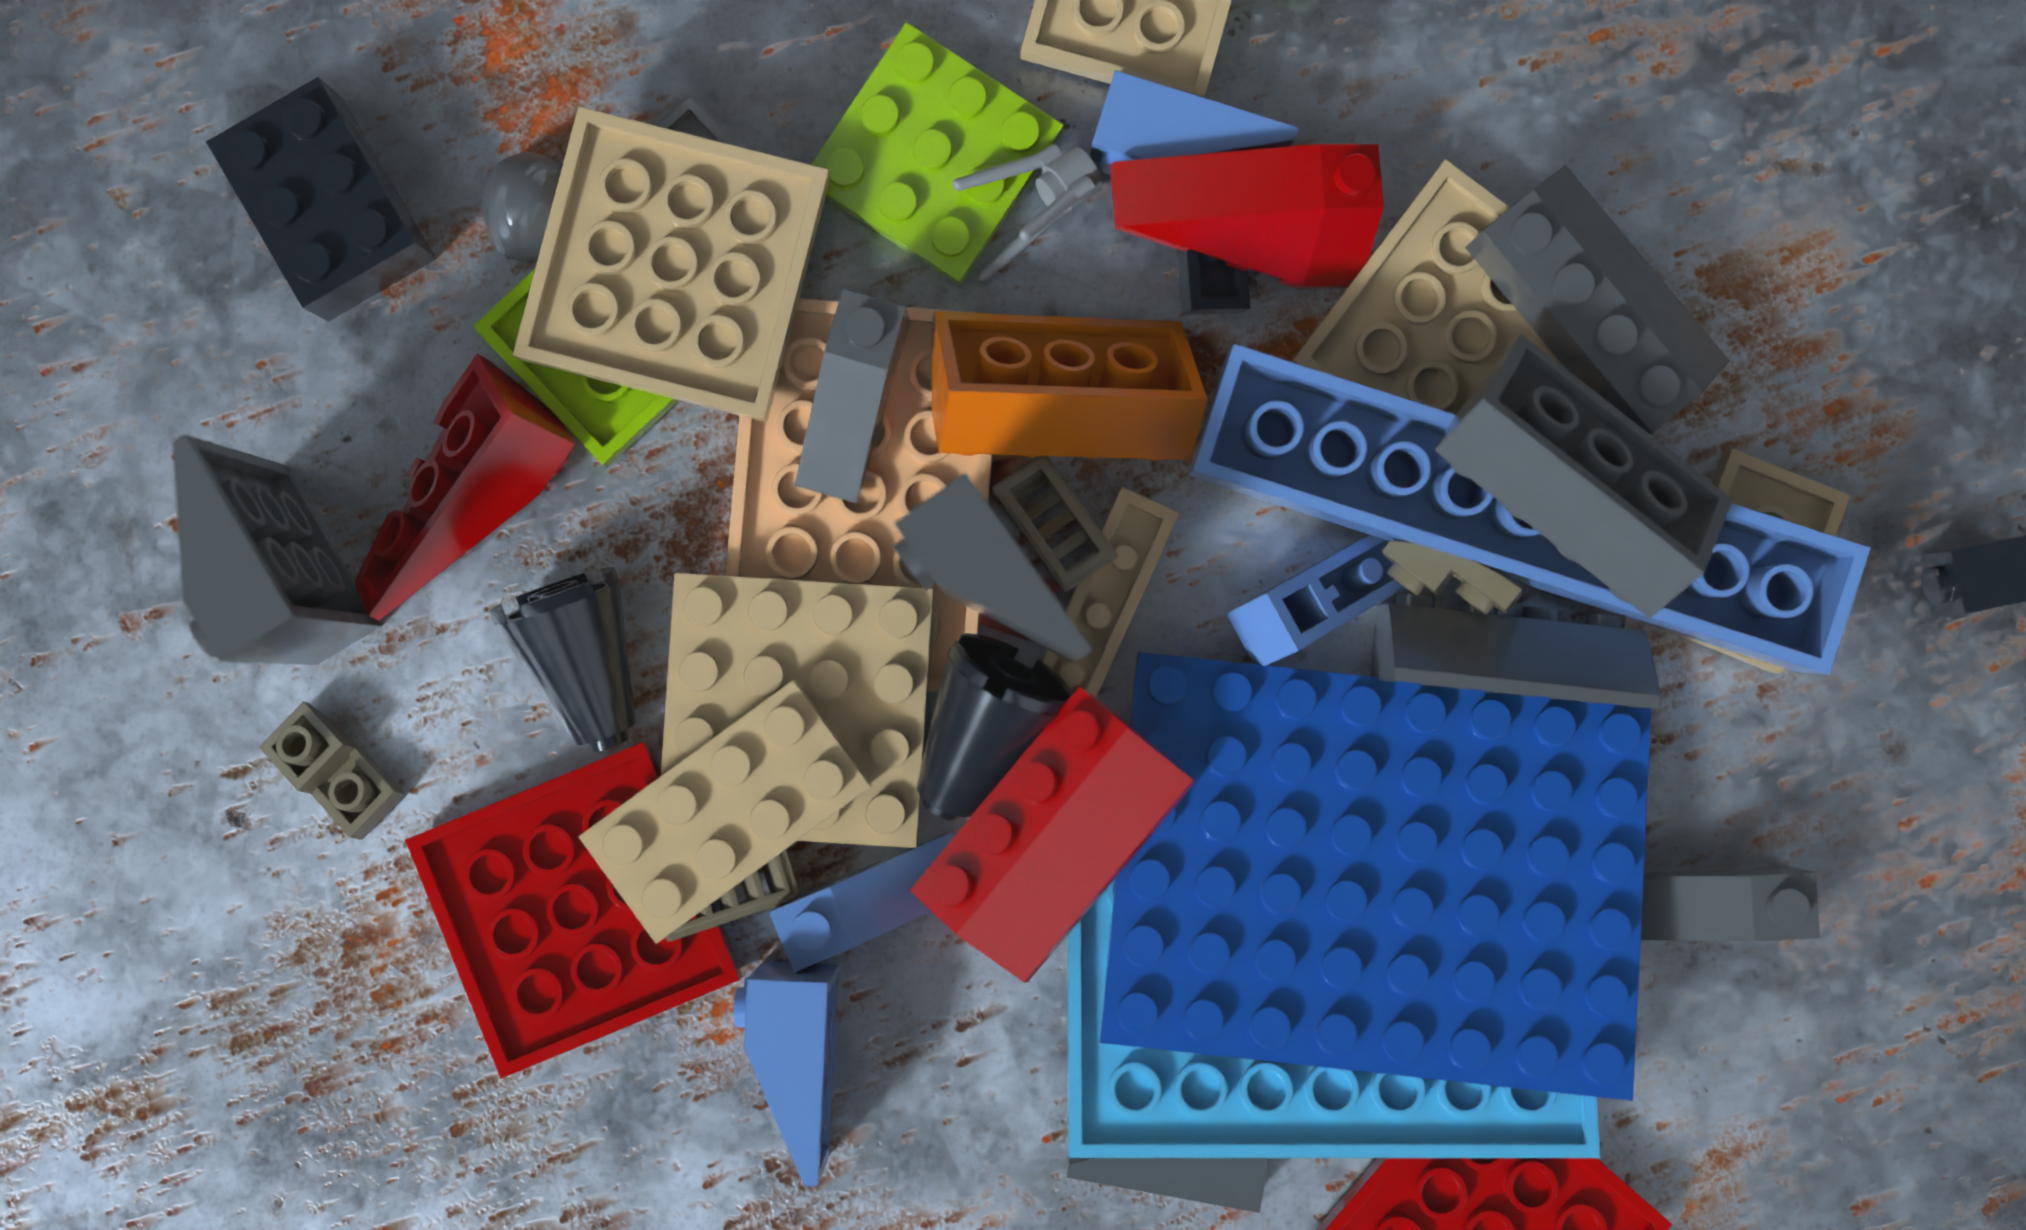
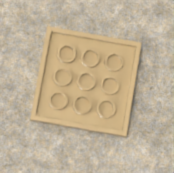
M578 106L513 356L518 360L767 422L831 178L829 169Z
M1446 159L1292 360L1293 363L1455 415L1521 334L1562 365L1465 248L1477 235L1510 209V207Z
M674 573L661 776L789 682L796 680L873 785L798 841L917 848L921 795L917 791V783L924 753L934 589L926 591L924 588Z

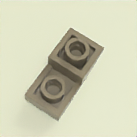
M1389 541L1382 550L1385 557L1393 563L1386 573L1416 596L1425 587L1438 596L1453 577L1462 582L1455 592L1485 615L1494 606L1507 615L1522 596V589L1475 561L1411 542Z
M304 701L259 747L297 791L311 794L341 829L353 839L363 840L406 795L390 776L351 738L314 706Z

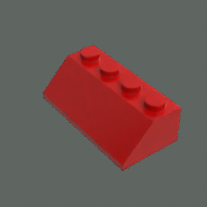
M1079 686L1064 704L1058 716L1043 729L909 891L957 936L1022 982L1028 983L1196 781L1104 702Z

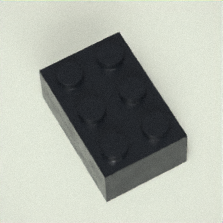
M319 77L206 141L303 309L329 322L437 259L344 99Z

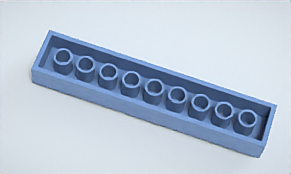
M1233 344L1226 354L1187 476L1388 541L1411 542L1475 561L1506 579L1792 671L1830 675L1867 562L1870 547L1731 503L1705 572L1649 619L1630 603H1625L1614 596L1606 584L1578 562L1564 557L1550 540L1524 520L1515 518L1508 513L1499 500L1472 479L1457 473L1449 462L1435 451L1436 446L1456 416L1455 414L1240 345Z

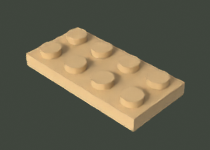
M792 680L578 837L657 944L873 785L798 682Z

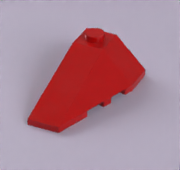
M1311 144L1116 161L1110 165L1115 229L1184 252L1191 249L1226 261V266L1242 271L1252 269L1279 278V283L1296 289L1348 288L1369 260L1384 210L1379 144Z
M479 354L475 355L441 404L433 423L443 427L427 461L415 457L406 475L413 478L409 486L408 500L402 511L393 510L387 514L354 581L368 616L380 621L539 496L550 479L558 475L565 468L570 452L576 445L560 419L545 404L490 360Z

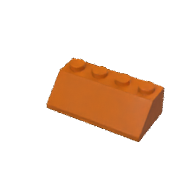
M934 311L932 320V417L939 453L965 456L988 454L1021 455L1024 457H1085L1088 459L1136 458L1152 461L1192 459L1208 399L1181 321Z

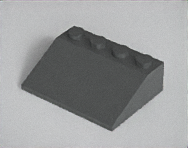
M186 434L173 441L183 601L194 618L189 624L191 633L207 655L213 658L217 657L219 662L318 665L382 626L379 620L368 616L355 586V579L287 465Z
M963 473L894 523L904 538L894 544L893 548L926 591L935 584H938L943 593L949 598L1071 662L1080 660L1093 651L966 473Z

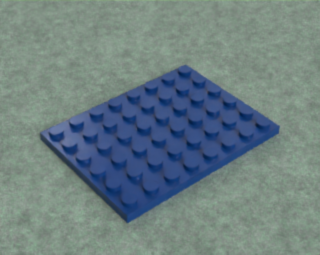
M1144 652L1137 653L1130 726L1196 782L1115 878L1099 1043L1633 1101L1651 708H1631L1617 704H1594L1582 701L1548 699V697L1542 696L1528 697L1507 693H1491L1476 689L1463 690L1451 687L1420 685V683L1378 681L1379 677L1268 665L1263 667L1259 664Z

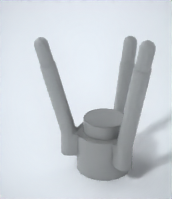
M1053 143L1035 155L954 179L952 183L953 188L961 191L1035 169H1042V175L1036 179L1035 184L1040 197L1047 207L1021 229L1018 237L977 273V279L980 282H986L996 272L1005 267L1064 214L1102 190L1103 184L1100 173L1093 160L1084 150L1074 147L1065 154H1062L1058 146Z

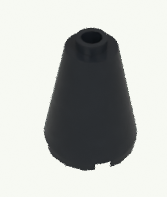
M614 567L600 569L604 581L588 582L585 573L516 596L519 609L507 615L502 603L490 610L494 624L574 744H589L592 752L606 750L625 742L628 739L625 730L636 723L620 585Z
M962 634L958 641L955 639L948 651L919 772L917 791L923 798L922 803L924 807L935 816L945 820L953 821L957 817H971L1043 729L1058 716L1064 704L1072 696V691L1066 682L1049 666L1037 659L1033 669H1030L1014 659L1019 650L1018 648L985 635Z

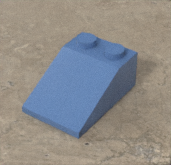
M763 961L749 977H746L744 987H737L733 1015L734 1027L744 1028V1049L803 1186L817 1187L830 1151L839 965L814 964L794 973L790 962Z

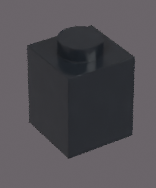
M2026 535L1997 539L1922 555L1925 565L1921 578L1922 588L1927 600L1934 606L1936 616L1968 614L2026 602Z

